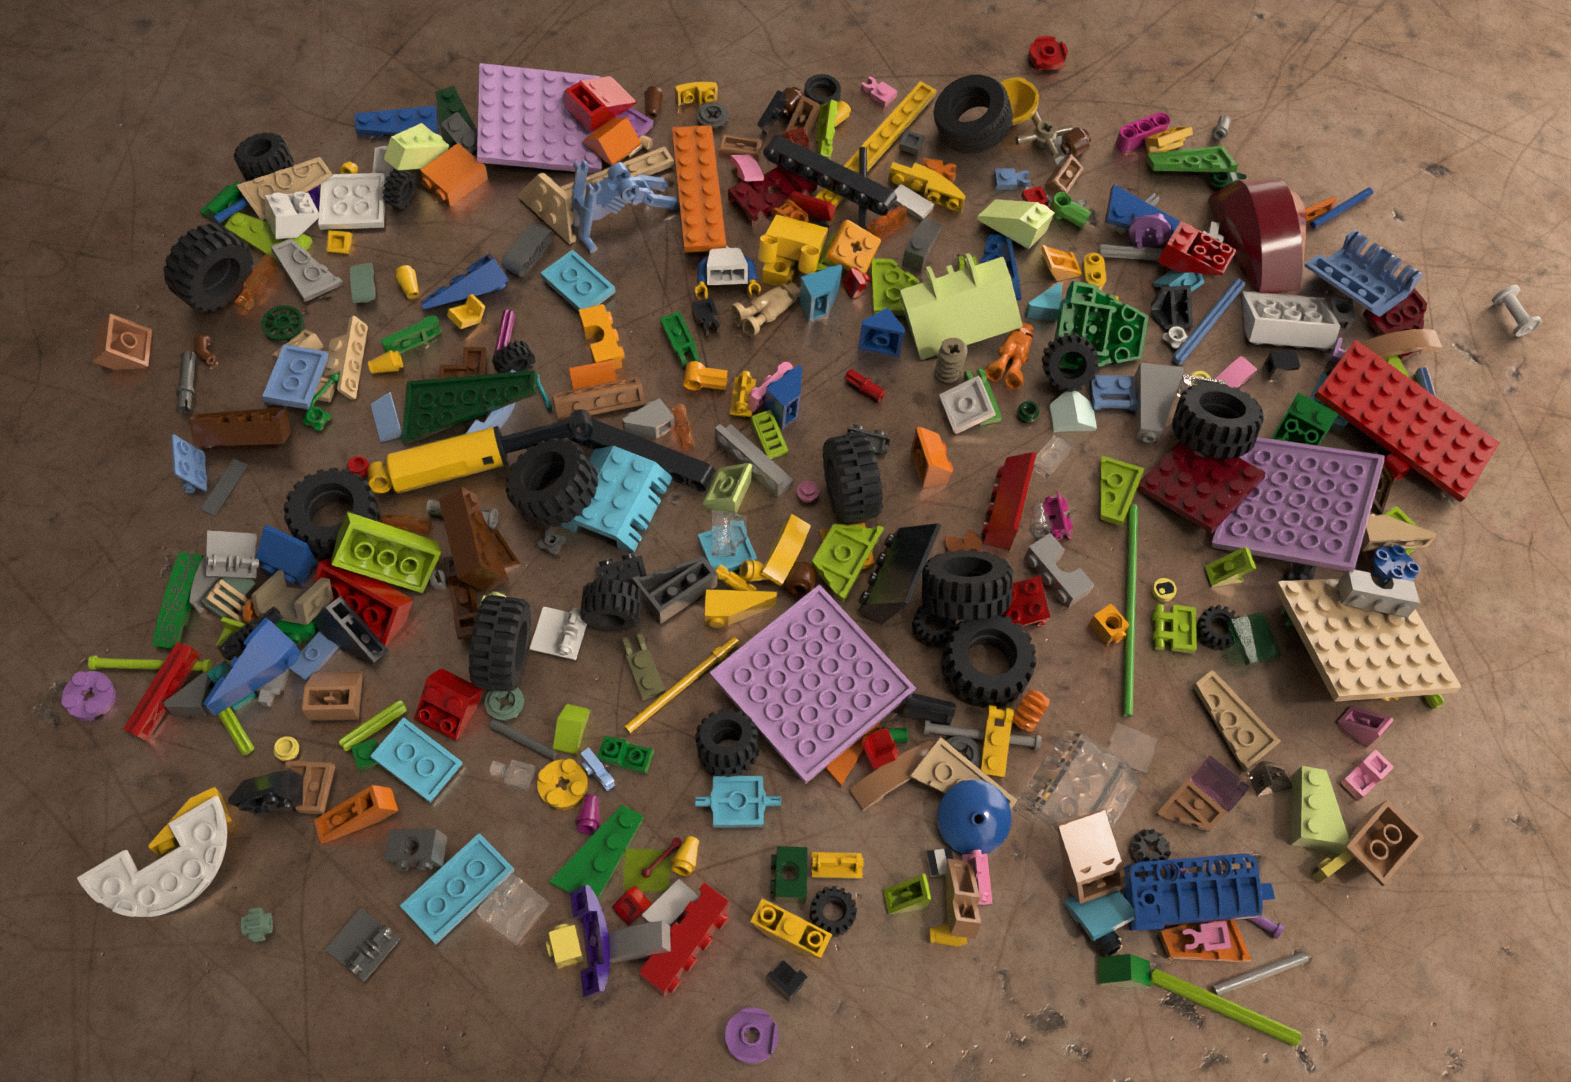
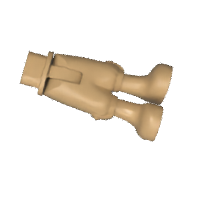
M793 282L788 285L782 284L755 298L751 302V306L747 308L738 302L733 303L730 306V314L738 327L742 326L743 332L753 337L759 333L760 326L763 323L772 322L791 304L796 302V298L800 295V289Z

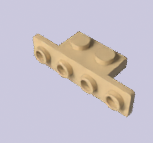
M355 316L349 318L346 335L330 340L329 358L324 371L325 378L331 379L330 376L333 373L339 375L337 390L351 400L356 399L368 330V326Z

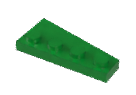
M621 805L552 877L549 884L569 895L570 892L582 886L590 885L599 900L642 824L644 815Z

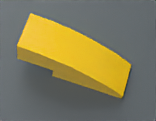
M793 514L787 518L782 524L777 539L772 544L761 572L763 576L779 586L783 584L803 546L811 525Z

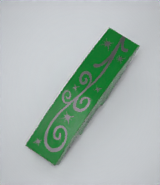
M179 552L162 600L152 641L153 646L173 649L176 642L181 643L184 625L188 626L191 603L189 601L192 584L204 555Z

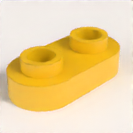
M1088 253L1082 263L1084 283L1094 284L1101 290L1106 283L1104 258L1098 253Z

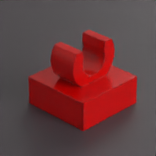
M850 268L843 281V285L852 298H859L862 291L867 288V282H870L871 279L867 273L861 274L858 268Z

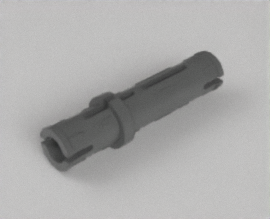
M189 351L181 354L179 386L176 388V395L178 396L176 411L180 414L183 408V415L191 413L192 398L195 396L193 382L196 354L192 352L191 358H189Z

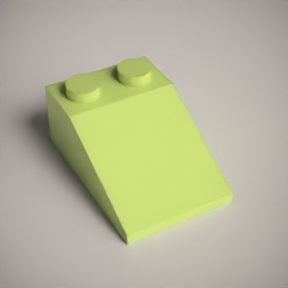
M996 199L977 216V220L1029 249L1046 233L1055 212L1037 202Z

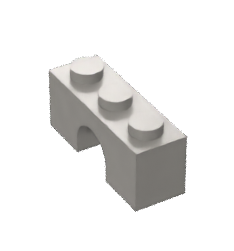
M1049 533L1029 546L1025 555L1026 561L1031 568H1035L1041 575L1044 584L1051 587L1055 592L1056 598L1061 603H1064L1067 608H1070L1088 596L1094 584L1080 567L1073 572H1063L1057 567L1056 562L1060 561L1065 549Z
M1348 570L1337 583L1342 605L1408 618L1420 603L1413 581L1392 577L1384 589H1382L1372 581L1369 572L1359 570L1352 572Z

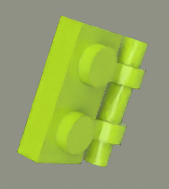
M1155 605V612L1153 613V622L1155 623L1153 641L1155 642V649L1164 650V642H1171V651L1194 654L1197 650L1196 607L1172 605L1169 613L1164 612V605ZM1164 623H1171V632L1164 631Z

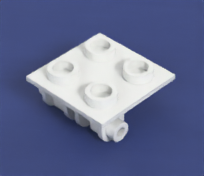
M543 607L530 650L576 660L587 626L580 618V609L572 608V611L566 612Z

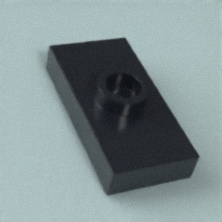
M779 90L757 123V126L767 134L774 123L781 118L782 110L788 100L787 96Z

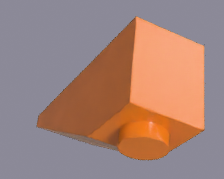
M371 785L313 821L319 841L324 844L379 823L396 813L398 808L391 788Z

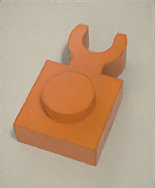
M923 158L922 166L939 173L950 181L955 180L956 164L943 165V160Z

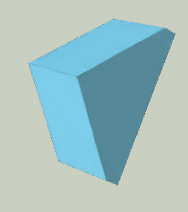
M1057 283L1030 301L1024 315L1031 319L1057 322L1062 285Z

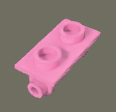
M973 850L971 854H962V861L972 862L980 894L977 905L993 904L987 854H982L981 850Z

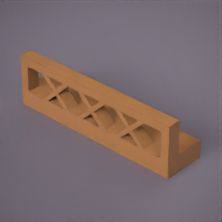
M638 377L552 393L558 422L568 420L570 414L579 409L588 411L590 415L645 405L642 383Z

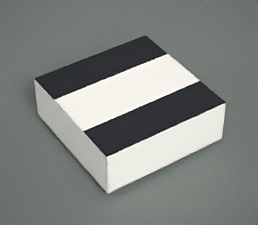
M952 848L926 851L930 878L946 876L947 859H954Z

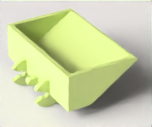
M970 253L965 254L966 269L954 272L952 265L946 266L948 275L935 279L932 268L928 266L926 267L928 281L900 290V303L920 360L938 355L942 342L948 338H958L966 345L1023 327L1011 277L1004 257L975 265Z

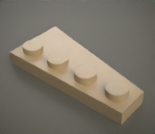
M941 737L935 741L909 775V777L944 794L959 782L981 780L997 787L1006 797L1010 809L1018 801Z

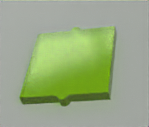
M626 849L625 867L622 869L623 873H625L624 892L633 886H637L641 892H666L669 889L670 874H672V869L670 868L671 853L651 872L649 878H644L641 875L642 870L648 868L665 850Z

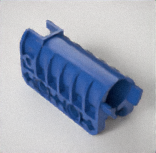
M1246 853L1146 861L1128 864L1124 867L1126 888L1123 889V896L1134 909V920L1128 923L1130 931L1164 929V925L1259 918L1263 910V900L1275 899L1272 884H1261L1258 863L1252 855ZM1219 860L1222 861V865H1225V870H1222V871H1223V874H1222V875H1221V865H1220ZM1205 862H1207L1206 870L1209 876L1205 875L1206 871H1203V866H1205ZM1246 862L1251 863V868H1247ZM1212 864L1216 867L1215 873L1212 870ZM1231 864H1240V868L1232 870ZM1168 865H1170L1171 869H1173L1174 874H1172L1173 877L1171 879V871ZM1154 867H1155L1154 873H1155L1156 879H1155L1154 876L1152 875V870H1153ZM1161 867L1165 870L1164 878L1160 874ZM1196 867L1197 872L1180 874L1179 868ZM1146 871L1145 877H1135L1134 875L1135 872Z

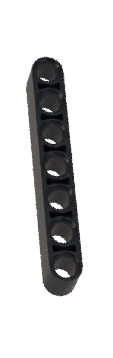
M775 135L763 150V155L768 161L878 215H887L897 201L896 193L890 188L783 136Z
M592 419L594 434L590 439L579 441L573 437L568 438L570 441L592 450L616 446L652 460L671 475V481L700 492L707 490L716 472L712 465L595 419Z

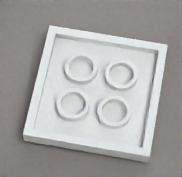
M385 173L333 174L334 176L321 183L318 220L320 230L384 228L385 202L383 196L385 194L382 193L385 190V187H383L384 183L386 184Z

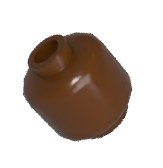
M788 87L783 91L788 98L782 110V116L786 118L793 116L801 96H805L797 87Z
M1073 128L1062 135L1060 148L1065 155L1072 154L1074 157H1077L1089 149L1091 137L1086 129Z
M806 562L794 563L785 579L786 589L797 597L807 595L815 588L817 577L815 568Z

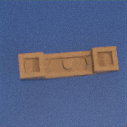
M1428 329L1399 331L1361 342V344L1381 358L1414 351L1425 354L1442 350L1436 331Z
M927 741L904 752L895 761L879 767L850 788L849 792L861 810L864 811L882 800L884 795L912 779L909 775L932 747V742Z

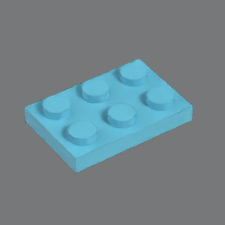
M573 249L541 272V278L577 311L597 306L616 292L615 287Z
M404 717L370 756L372 760L429 803L435 799L463 765L461 760Z

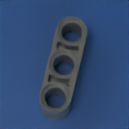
M532 222L505 254L502 260V268L523 277L551 243L553 231L536 222Z

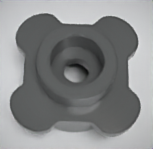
M548 529L545 531L543 539L538 541V546L547 553L557 554L562 544L566 542V538L564 535H558L554 533V530Z

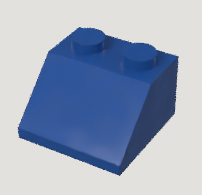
M265 525L256 559H259V565L261 566L260 570L269 576H273L278 570H283L286 584L291 586L296 584L303 587L318 565L308 544L271 526Z

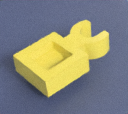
M1344 851L1334 860L1327 857L1317 865L1319 871L1312 876L1318 883H1321L1353 859V857L1347 851Z

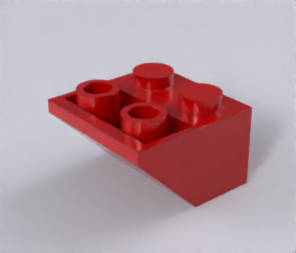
M440 668L426 678L414 719L457 740L475 713L483 689Z

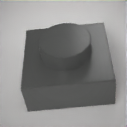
M906 130L898 149L917 155L925 136Z

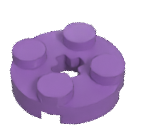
M80 671L75 673L65 686L61 703L74 718L83 721L94 720V717L106 714L113 707L117 695L116 689L105 674L97 671ZM92 691V693L95 694V696L93 698L90 697L87 701H85L84 695L87 692Z
M754 1007L745 1008L736 1013L727 1023L725 1030L726 1046L730 1055L741 1063L753 1065L768 1060L778 1043V1027L770 1015L762 1009ZM750 1029H755V1034L759 1035V1040L756 1039L753 1043H748V1039L744 1038V1033H749Z

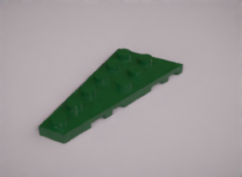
M535 370L407 381L401 442L404 445H408L537 394L538 374Z

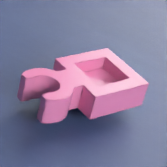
M869 76L868 84L862 82L861 90L870 93V98L884 108L897 97L898 91L883 81L877 84L876 80Z
M1226 921L1200 924V932L1192 929H1186L1181 932L1182 935L1189 934L1193 937L1192 944L1184 945V949L1192 950L1199 944L1203 945V951L1231 948Z

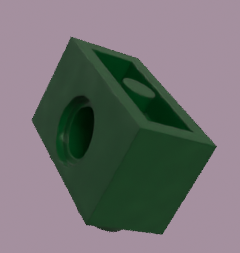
M777 846L776 854H771V870H775V879L770 880V895H775V903H806L808 847ZM790 870L795 874V878L786 880L783 878L782 872Z

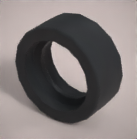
M818 74L806 81L804 94L805 97L820 105L830 100L839 102L841 85L836 78L830 75ZM822 88L831 91L834 95L828 98H819L811 92Z

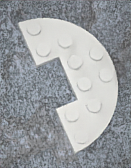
M216 796L169 823L180 845L179 848L140 871L136 868L128 850L121 851L77 877L81 886L97 903L104 904L115 913L130 917H154L186 906L209 886L216 876L224 857L227 842V823L219 797Z

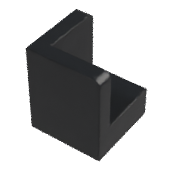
M1296 350L1271 351L1264 362L1269 381L1278 380L1283 371L1299 370L1300 368Z
M782 961L773 972H769L766 976V981L788 1001L796 995L808 979V976L801 970L796 972L785 961Z

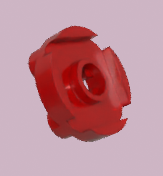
M1040 36L1030 45L1028 56L1036 70L1061 69L1066 61L1068 49L1064 42L1061 41L1059 43L1055 41V37Z

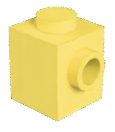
M561 924L554 927V931L549 932L550 940L546 941L549 957L554 956L558 968L582 962L583 957L575 925Z

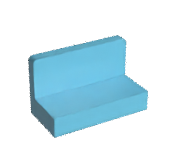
M1171 270L1154 281L1153 285L1154 287L1191 285L1192 292L1205 282L1202 274Z

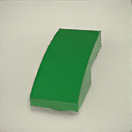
M604 736L597 758L604 763L647 775L654 751L652 748L629 744L624 739Z

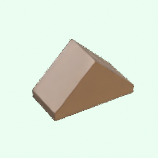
M802 95L785 133L803 142L818 125L820 104Z

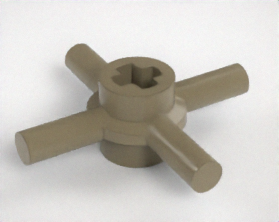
M1035 111L1031 118L1036 128L1031 134L1016 136V143L1022 144L1034 141L1037 147L1047 148L1051 157L1056 159L1060 154L1053 142L1057 136L1072 130L1073 126L1055 128L1053 123L1042 121L1038 112Z

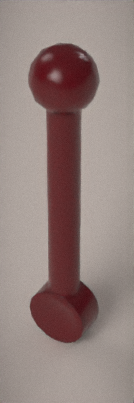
M678 837L673 838L671 845L648 868L642 870V877L649 878L651 872L675 848H680L682 844L681 839Z

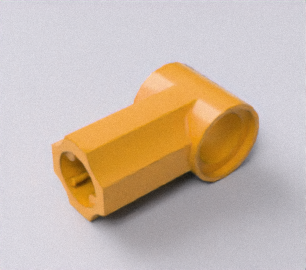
M696 361L688 362L685 368L683 386L689 390H700L702 387L725 390L728 370L706 368L702 363Z

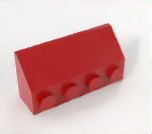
M1030 452L1006 457L1004 465H999L996 478H1000L999 484H994L991 494L992 497H995L994 503H989L986 513L987 516H990L989 522H984L981 535H985L983 544L1010 551L1019 528L1037 453Z
M332 558L319 562L312 586L320 578L330 579L333 600L330 603L341 596L387 647L406 622L414 599L378 579L333 566L331 564Z

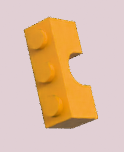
M604 304L580 309L579 318L585 339H602L598 343L590 344L593 363L613 360L614 370L622 368V359H625L622 346L618 347L617 341H619L617 330L611 327V324H613L611 312H606Z

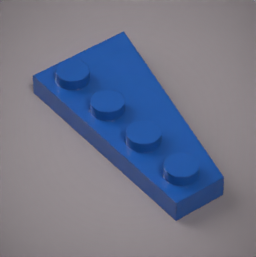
M436 106L354 113L355 130L358 135L383 137L385 134L394 136L421 123L433 133L439 135Z
M1116 185L1111 187L1105 223L1129 230L1133 218L1160 213L1164 215V219L1170 224L1171 236L1181 222L1180 220Z

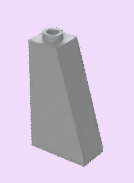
M1140 363L1135 374V392L1138 399V409L1135 411V440L1146 443L1158 442L1179 387L1184 367Z

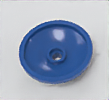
M966 780L955 784L943 795L938 806L937 825L939 832L952 849L962 854H971L973 850H981L982 854H988L996 850L1005 841L1011 828V809L1006 797L997 787L985 781ZM980 814L982 820L980 823L976 824L974 821L975 815Z

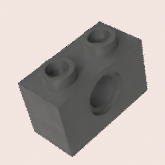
M437 829L389 830L384 861L393 865V869L407 871L409 867H416L420 870H432V867H443L448 836Z

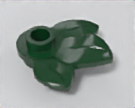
M1213 172L1209 177V183L1214 188L1222 189L1235 180L1246 179L1247 175L1238 172Z

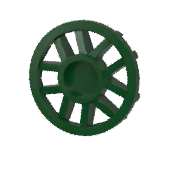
M286 305L270 309L261 321V327L265 336L274 342L286 340L289 342L290 339L300 333L304 326V320L299 310ZM282 310H287L286 315L282 314ZM278 311V316L272 315L273 313Z

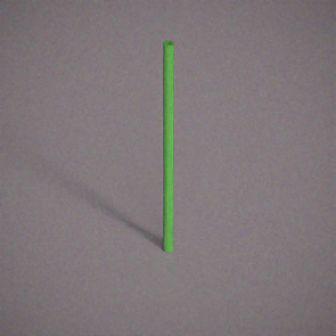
M1134 504L1129 508L1126 621L1130 625L1125 631L1127 635L1125 636L1124 717L1133 716L1138 506Z

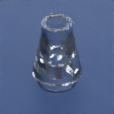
M1037 503L1031 507L1032 514L1029 530L1034 537L1043 538L1050 533L1052 525L1046 513L1045 505Z

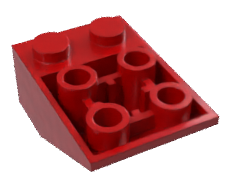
M611 76L580 80L565 90L564 106L589 132L594 131L611 118H615L637 104Z
M1181 221L1157 262L1176 272L1222 276L1236 249Z

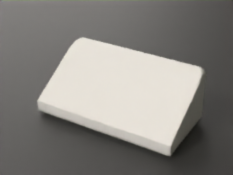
M678 879L641 916L648 923L663 921L670 925L685 911L684 909L688 903L695 901L698 896Z

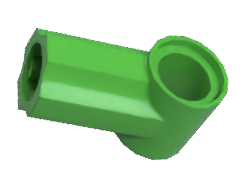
M1064 192L1057 193L1050 205L1052 211L1055 212L1053 218H1064L1081 228L1084 227L1092 213L1072 202L1070 195Z

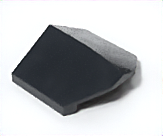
M1191 285L1162 287L1152 301L1151 316L1164 330L1171 329L1172 327H1193Z

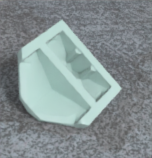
M1066 391L1049 405L1053 432L1096 431L1097 426L1093 404L1079 392Z

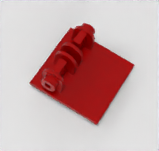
M1041 575L1013 583L1012 602L1010 607L1002 614L1003 618L1006 616L1013 618L1011 622L1014 624L1019 622L1022 626L1037 623V626L1047 624L1046 621L1051 616Z

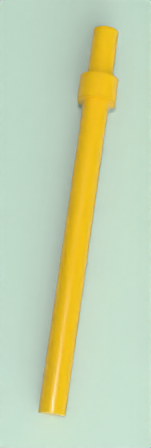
M734 636L721 647L717 646L711 651V655L629 721L624 726L629 734L714 664L717 662L721 663L727 658V654L740 644L739 640Z

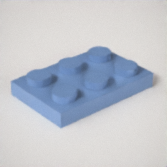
M283 344L262 395L263 401L309 409L328 361V352Z

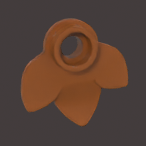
M970 529L965 534L964 539L946 535L945 546L948 551L952 552L957 550H977V552H981L982 541L978 534Z

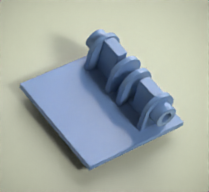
M172 434L174 475L182 479V488L186 493H194L197 488L207 492L206 457L204 452Z

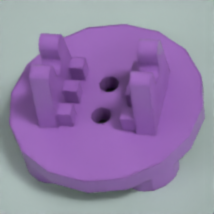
M1160 213L1135 217L1132 219L1129 227V237L1137 245L1138 249L1161 246L1171 236V226L1164 219V215Z

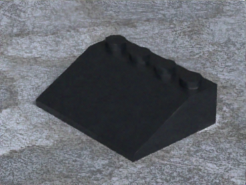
M934 523L902 527L893 534L889 533L884 542L886 548L884 552L879 554L875 562L878 565L877 569L870 574L867 580L869 587L867 591L864 590L859 598L858 603L861 604L858 610L859 613L883 625L909 604L942 525Z

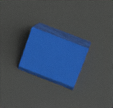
M886 308L862 321L858 349L900 357L905 328L889 308Z

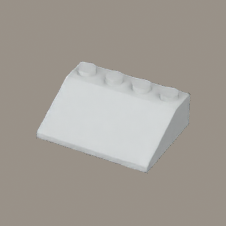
M1242 291L1244 328L1249 342L1257 345L1268 343L1275 346L1291 345L1296 348L1334 349L1340 325L1324 298Z

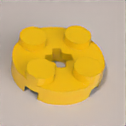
M573 759L553 761L546 765L538 775L537 788L540 798L546 805H550L557 810H569L579 805L588 789L586 773ZM561 779L570 782L566 785L567 789L562 790L561 787L556 788Z

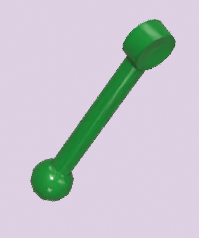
M331 374V379L313 397L309 409L314 407V403L333 382L339 380L338 374Z

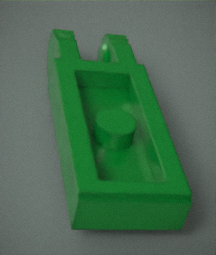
M680 311L660 317V324L674 354L677 355L681 367L686 368L687 364L684 352L689 351L692 361L700 362L695 342Z
M434 315L425 317L422 322L380 339L384 352L392 350L402 354L440 335L442 330L438 325V317Z

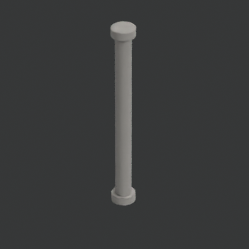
M925 720L923 734L929 735V733L949 736H966L971 739L984 740L985 730L933 724L929 720ZM1010 734L1009 744L1034 747V750H1040L1042 738L1040 735L1029 737Z

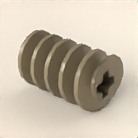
M948 338L942 342L934 370L936 378L941 382H955L962 374L967 355V346L961 339Z

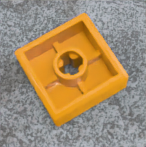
M846 220L841 223L826 254V259L841 265L848 272L850 268H858L861 274L866 273L881 243V239L853 222ZM852 245L855 246L856 252L852 251Z

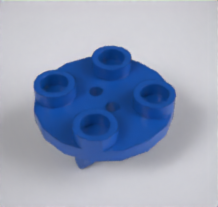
M1400 545L1380 547L1374 552L1372 557L1375 567L1373 577L1380 576L1379 584H1383L1387 580L1390 581L1392 577L1414 581L1421 570L1420 566L1406 554L1405 549Z

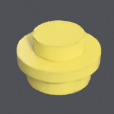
M289 736L278 739L273 748L274 755L281 761L294 759L300 750L297 740Z

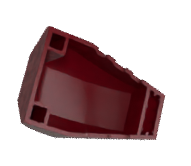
M1277 177L1235 180L1212 194L1208 201L1214 220L1219 223L1218 232L1225 237L1230 247L1236 249V261L1247 272L1246 277L1254 290L1259 293L1270 294L1299 293L1306 239V213L1300 196L1282 178Z

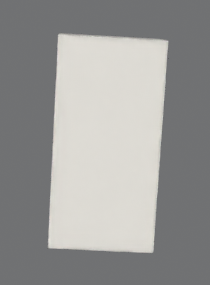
M902 184L894 191L897 195V201L894 205L920 221L934 207L932 202Z

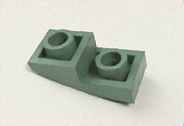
M371 262L350 266L351 293L354 304L375 300L376 287L373 281L374 269Z

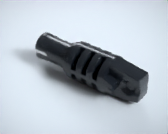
M273 606L258 619H251L247 624H244L242 628H239L236 633L234 632L218 648L222 656L231 661L234 656L238 657L246 648V645L243 643L248 635L265 617L274 625L282 620L283 616L280 611Z

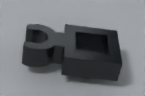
M708 298L693 302V313L698 325L704 323V334L706 336L709 335V327H714L717 333L720 332V324L717 321L719 314L713 299Z

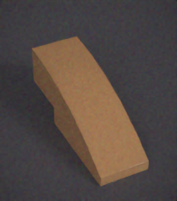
M947 859L946 904L950 935L976 939L981 926L977 906L980 894L972 862Z

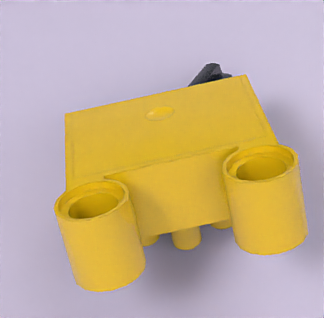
M776 214L766 234L760 237L757 254L758 260L764 263H772L776 260L777 255L793 260V266L795 265V260L799 261L798 269L803 273H815L830 228L828 221L821 220L811 224Z

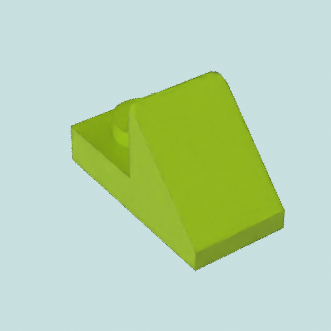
M1243 547L1205 565L1212 587L1244 582L1242 575L1256 569L1250 550L1247 547Z

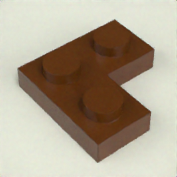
M464 347L462 365H440L438 378L484 375L487 358L486 347Z

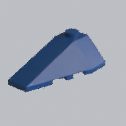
M488 253L467 267L468 273L456 275L449 282V287H440L420 303L424 309L465 299L470 294L477 296L493 290L497 292L507 285L505 282L509 279L491 253Z

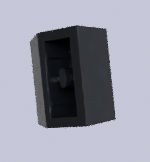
M287 769L243 780L228 798V804L238 807L240 811H248L254 814L255 817H267L271 812L291 811L293 807L303 805V776Z

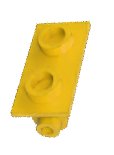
M742 371L739 377L734 378L729 415L752 416V411L748 409L750 399L748 395L755 388L756 379H752L748 371Z
M811 853L812 878H863L864 858L862 853Z

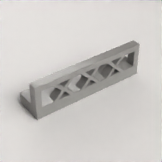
M721 424L715 427V442L739 464L750 463L752 465V475L777 498L793 485L794 480L732 424L726 428Z

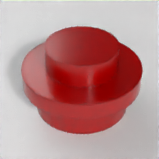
M355 456L349 460L347 470H350L352 475L357 473L363 478L368 474L370 464L367 459Z

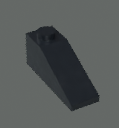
M341 596L326 606L312 620L327 639L370 664L375 663L389 651Z

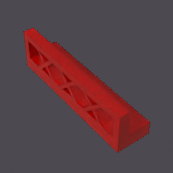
M176 642L123 730L148 742L168 710L163 702L180 690L201 654L186 644L184 646Z

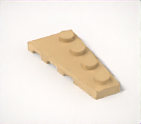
M317 157L272 174L237 184V187L259 218L265 221V195H272L274 193L293 194L295 192L308 193L334 175L322 158Z
M1213 670L1193 686L1244 772L1281 742Z

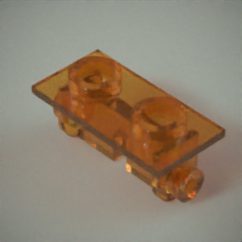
M905 205L897 206V209L887 215L874 219L872 223L867 225V229L880 239L886 237L911 222L906 216V213H908L907 207Z

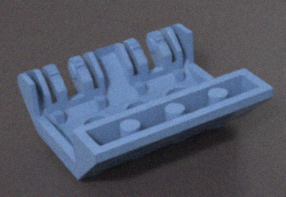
M1353 230L1346 235L1343 247L1328 258L1318 254L1305 263L1304 267L1379 317L1404 300L1423 277V273L1413 269L1410 265H1407L1398 277L1393 276L1401 266L1402 260L1400 258L1396 259L1394 254L1383 247H1379L1377 243L1372 244L1364 256L1360 254L1367 245L1369 238L1363 237V234L1357 230Z

